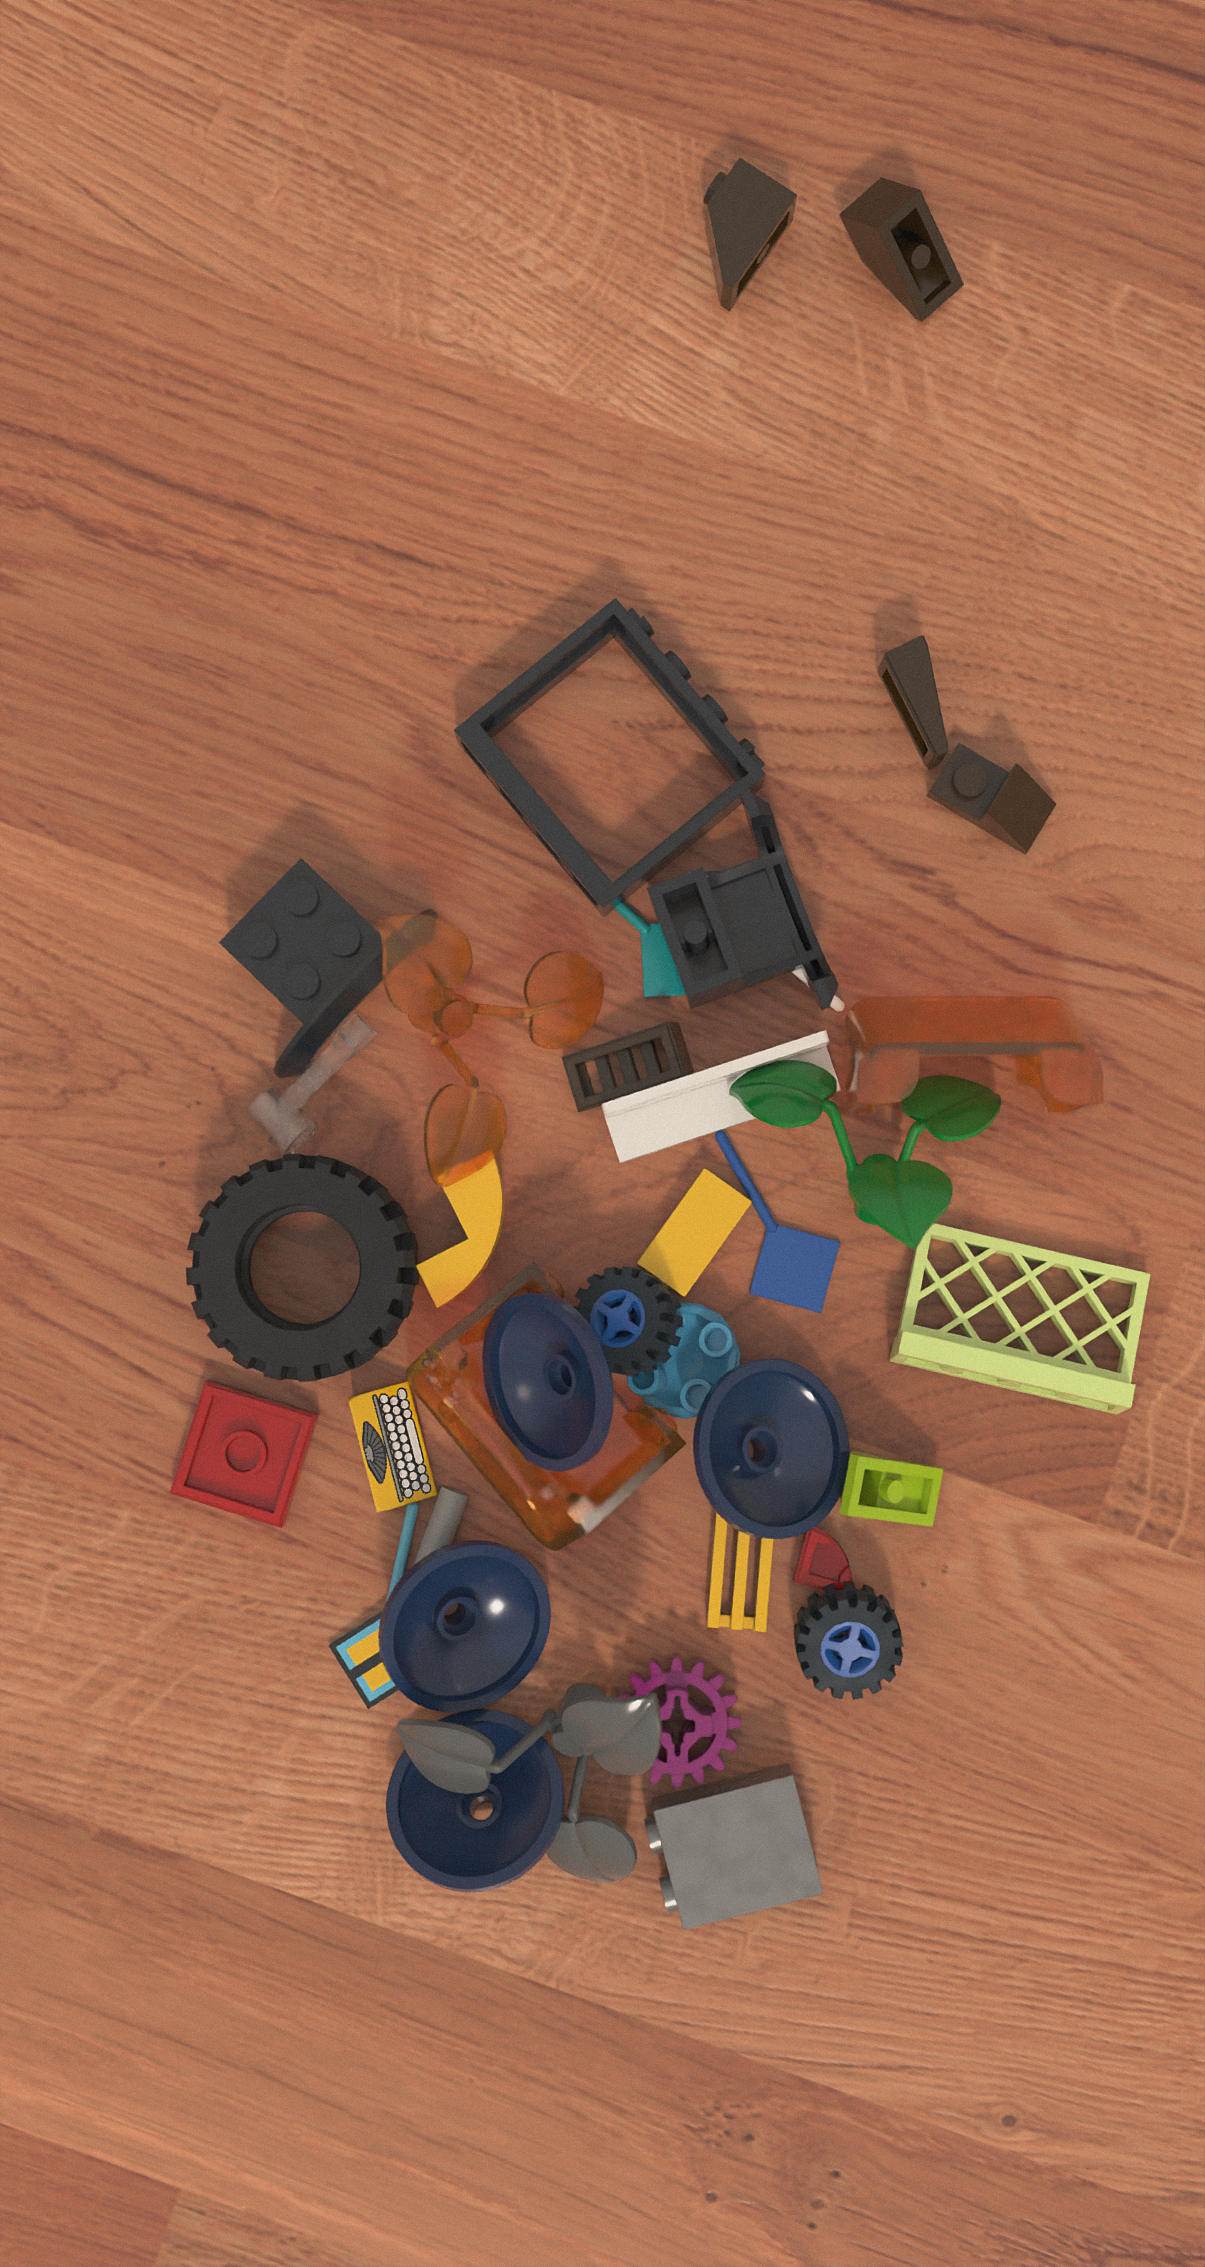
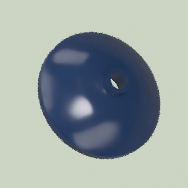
M538 1291L510 1298L494 1313L488 1325L483 1345V1377L492 1412L508 1441L524 1458L534 1465L550 1471H567L580 1467L598 1454L604 1445L611 1425L614 1409V1386L605 1350L597 1334L586 1319L563 1299L553 1294Z
M761 1359L746 1362L724 1374L707 1393L697 1415L694 1428V1464L699 1483L709 1503L718 1515L732 1527L744 1534L762 1539L795 1537L811 1530L825 1519L842 1493L849 1464V1438L846 1423L841 1409L830 1390L816 1375L806 1368L782 1359ZM749 1442L752 1444L754 1450L753 1457L751 1459L748 1454Z
M485 1540L462 1541L444 1546L428 1554L413 1565L398 1581L390 1593L381 1615L378 1634L379 1652L389 1678L408 1699L434 1711H469L500 1699L514 1689L528 1675L544 1649L551 1621V1605L546 1585L538 1571L524 1556L516 1550L497 1542ZM458 1603L454 1613L444 1615L451 1606Z
M486 1709L458 1712L438 1720L439 1722L465 1726L484 1735L495 1747L494 1758L502 1757L533 1729L528 1723L513 1715ZM542 1736L503 1772H490L491 1781L484 1791L470 1794L456 1793L436 1786L419 1772L406 1750L403 1751L389 1781L386 1797V1817L388 1828L397 1850L415 1872L432 1884L458 1892H482L496 1889L515 1881L531 1870L542 1859L557 1835L565 1806V1788L562 1771L551 1747ZM484 1803L493 1805L492 1813L488 1818L483 1820L475 1819L474 1815L478 1806Z

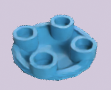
M679 1302L681 1307L676 1309L677 1315L683 1317V1327L676 1328L675 1335L681 1337L678 1347L670 1346L668 1352L672 1356L666 1363L657 1362L655 1364L657 1370L650 1373L639 1372V1376H627V1382L631 1390L638 1394L647 1406L667 1417L690 1419L697 1417L700 1407L712 1386L724 1374L740 1365L741 1354L734 1331L720 1314L702 1304Z

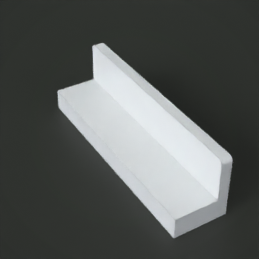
M824 1030L601 1104L619 1163L621 1164L757 1119L745 1110L738 1099L729 1095V1089L746 1072L781 1060H800L815 1064L827 1070L835 1077L837 1081L836 1092H839L841 1088L826 1047L830 1042L827 1031Z

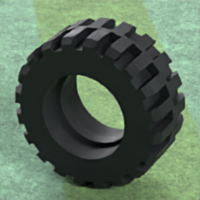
M301 1153L286 1154L280 1159L272 1161L264 1159L249 1165L250 1170L239 1177L233 1175L220 1186L223 1192L214 1202L207 1201L199 1214L203 1218V1222L198 1233L191 1232L187 1250L193 1251L192 1267H186L187 1285H193L196 1301L192 1302L191 1305L197 1319L205 1320L211 1330L207 1336L217 1348L227 1349L233 1355L232 1361L245 1369L253 1368L263 1372L264 1377L280 1381L285 1379L299 1380V1382L317 1381L360 1367L373 1359L375 1354L391 1343L397 1336V1330L404 1319L409 1317L414 1305L412 1299L415 1286L419 1285L420 1275L416 1267V1251L419 1249L415 1233L411 1232L406 1220L408 1216L400 1203L393 1199L388 1193V1189L379 1181L360 1169L334 1158L321 1155L308 1156ZM297 1212L320 1213L338 1222L353 1239L360 1261L358 1283L348 1303L333 1316L323 1321L309 1324L284 1320L268 1310L254 1290L250 1270L255 1244L265 1229L276 1220Z

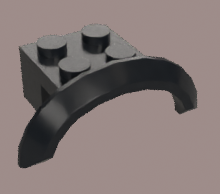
M743 790L741 791L742 803L759 858L706 877L703 867L647 887L652 908L690 1009L802 969L817 1004L821 1010H825L830 1007L838 988L837 979L825 959L802 903L784 853L770 804L751 791Z
M300 858L219 942L304 1024L277 1060L273 1069L274 1074L278 1078L303 1075L311 1067L313 1060L324 1044L351 1013L404 961L420 949L428 946L436 938L438 914L432 909H427L410 919L385 939Z

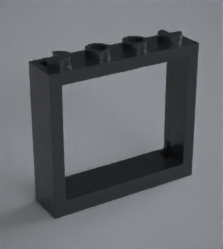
M617 598L608 603L454 729L458 745L603 917L607 916L618 904L624 902L742 804L741 791L748 790L755 794L761 789L766 775L761 769L765 763L754 752V745L746 738L739 742L724 726L728 722V718L720 705L709 694L701 698L687 682L691 678V674L681 659L671 650L663 654L650 638L654 631L644 616L640 617L633 608L627 611ZM612 639H615L735 780V783L612 883L491 738Z

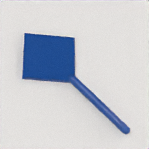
M721 1130L717 1131L715 1139L767 1229L749 1293L821 1313L840 1242L778 1225L726 1133Z

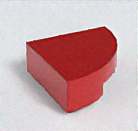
M818 1526L805 1532L792 1580L796 1583L824 1590V1586L834 1583L836 1590L843 1589L844 1582H853L848 1559L838 1542Z

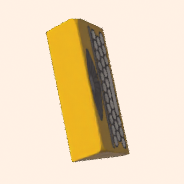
M409 1381L349 1397L348 1401L377 1512L387 1511L438 1495Z

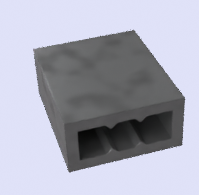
M789 1763L652 1798L654 1816L644 1819L648 1840L653 1855L664 1852L669 1875L659 1877L661 1891L667 1913L679 1911L683 1930L824 1894Z

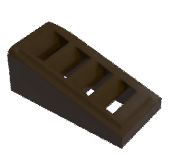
M924 635L886 652L877 672L925 767L931 769L940 765L948 753V743L928 643Z
M666 1022L562 1057L578 1112L600 1107L603 1103L694 1074L682 1030L677 1022ZM660 1040L663 1042L671 1070L666 1072L662 1070L654 1042ZM640 1047L649 1076L641 1080L631 1050ZM617 1054L626 1085L617 1087L608 1057ZM594 1060L604 1092L598 1094L594 1093L585 1064Z

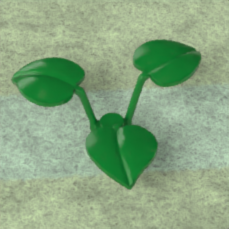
M781 1060L754 1068L743 1074L731 1085L729 1095L738 1099L745 1110L752 1116L773 1126L783 1128L801 1127L816 1121L821 1116L822 1111L826 1113L831 1120L846 1164L848 1192L854 1201L855 1215L865 1223L878 1225L911 1249H915L919 1245L928 1229L944 1214L953 1196V1184L943 1171L927 1162L910 1160L919 1135L928 1129L934 1137L941 1141H963L986 1130L996 1119L1001 1108L1000 1095L993 1093L990 1088L976 1082L947 1075L921 1078L910 1084L904 1090L901 1098L902 1111L905 1115L917 1121L911 1125L898 1161L886 1154H872L867 1156L862 1164H857L838 1106L833 1101L828 1100L837 1090V1081L827 1070L800 1060Z

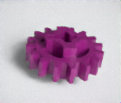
M673 1653L670 1667L664 1669L653 1657L649 1659L650 1675L644 1678L640 1673L633 1670L629 1674V1680L635 1690L633 1693L618 1691L616 1697L646 1695L656 1687L665 1684V1693L658 1699L661 1720L670 1719L671 1709H674V1698L679 1696L680 1708L683 1709L685 1719L692 1721L683 1722L682 1732H679V1743L677 1745L674 1744L673 1732L670 1731L669 1722L662 1721L661 1744L666 1748V1757L657 1755L653 1766L650 1768L649 1779L650 1783L656 1785L663 1773L671 1774L674 1789H680L683 1782V1774L691 1773L700 1785L705 1783L704 1766L710 1764L719 1771L725 1768L724 1761L719 1753L721 1748L730 1751H736L737 1740L727 1733V1729L742 1726L741 1716L733 1712H726L727 1708L738 1701L734 1690L720 1693L718 1689L724 1681V1675L718 1670L708 1678L703 1675L704 1661L699 1657L695 1659L690 1669L682 1667L679 1653ZM687 1683L702 1690L709 1697L714 1707L699 1705L688 1694ZM700 1737H711L708 1744L702 1750L688 1757V1749Z

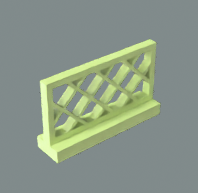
M934 1223L928 1229L919 1245L914 1249L898 1333L893 1340L889 1361L1117 1415L1132 1407L1135 1384H1131L1150 1274ZM931 1238L953 1243L966 1263L940 1279L927 1259ZM968 1247L984 1250V1252L974 1257ZM995 1253L1009 1256L1023 1276L997 1292L979 1265L980 1262ZM1025 1260L1042 1265L1032 1271ZM1050 1267L1067 1270L1079 1288L1078 1292L1056 1306L1036 1278L1037 1275ZM970 1269L989 1298L963 1314L945 1284ZM925 1273L932 1285L920 1292ZM1083 1274L1099 1278L1089 1284ZM1107 1280L1133 1285L1128 1310L1114 1319L1111 1318L1093 1289ZM1027 1282L1046 1312L1021 1327L1002 1298ZM934 1291H937L955 1319L939 1330L914 1325L918 1301ZM1084 1296L1103 1326L1078 1341L1059 1311ZM991 1304L995 1306L1012 1332L996 1344L982 1341L968 1321L969 1318ZM1049 1317L1069 1345L1067 1349L1054 1357L1038 1354L1025 1332ZM1126 1319L1123 1336L1116 1324ZM959 1325L966 1337L948 1332ZM1107 1331L1121 1351L1117 1372L1097 1368L1082 1346ZM1016 1339L1023 1350L1005 1345ZM1073 1352L1080 1363L1063 1360V1358Z

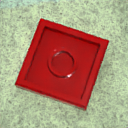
M205 1380L170 1494L279 1528L284 1527L319 1414L211 1380Z

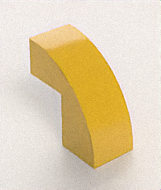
M490 1149L437 1175L469 1238L416 1265L437 1308H441L455 1300L478 1279L488 1265L498 1244L505 1211L504 1189L498 1164Z

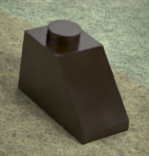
M742 158L737 160L728 175L722 171L717 174L703 200V203L707 205L705 231L720 306L729 312L792 223L797 194Z
M881 177L839 214L861 261L915 319L923 322L964 285L921 190Z

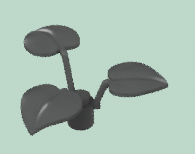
M584 1683L573 1684L567 1689L557 1713L546 1710L541 1721L500 1758H494L495 1747L493 1743L484 1735L471 1728L453 1723L429 1720L399 1721L397 1725L399 1738L419 1772L438 1787L464 1794L484 1791L491 1781L490 1772H503L547 1730H550L554 1747L566 1756L577 1757L567 1807L568 1818L562 1817L557 1835L546 1852L547 1856L558 1867L571 1875L594 1882H621L633 1871L637 1861V1850L631 1836L625 1829L606 1818L599 1816H585L581 1818L579 1805L588 1759L591 1754H593V1757L600 1766L618 1775H639L647 1772L653 1766L662 1740L661 1714L655 1693L636 1697H609L592 1685Z

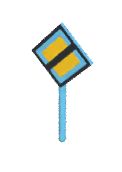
M416 1502L408 1504L406 1508L387 1600L405 1573L418 1512V1504ZM383 1611L329 1645L368 1709L399 1690L389 1678L380 1657L378 1634Z

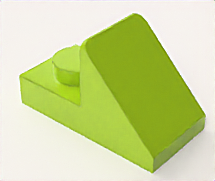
M852 1450L839 1513L853 1517L933 1527L943 1469L927 1464L887 1459Z

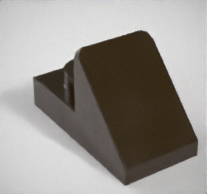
M961 743L955 748L927 795L930 799L1025 855L1056 806V803L1018 764H1015L1008 772Z

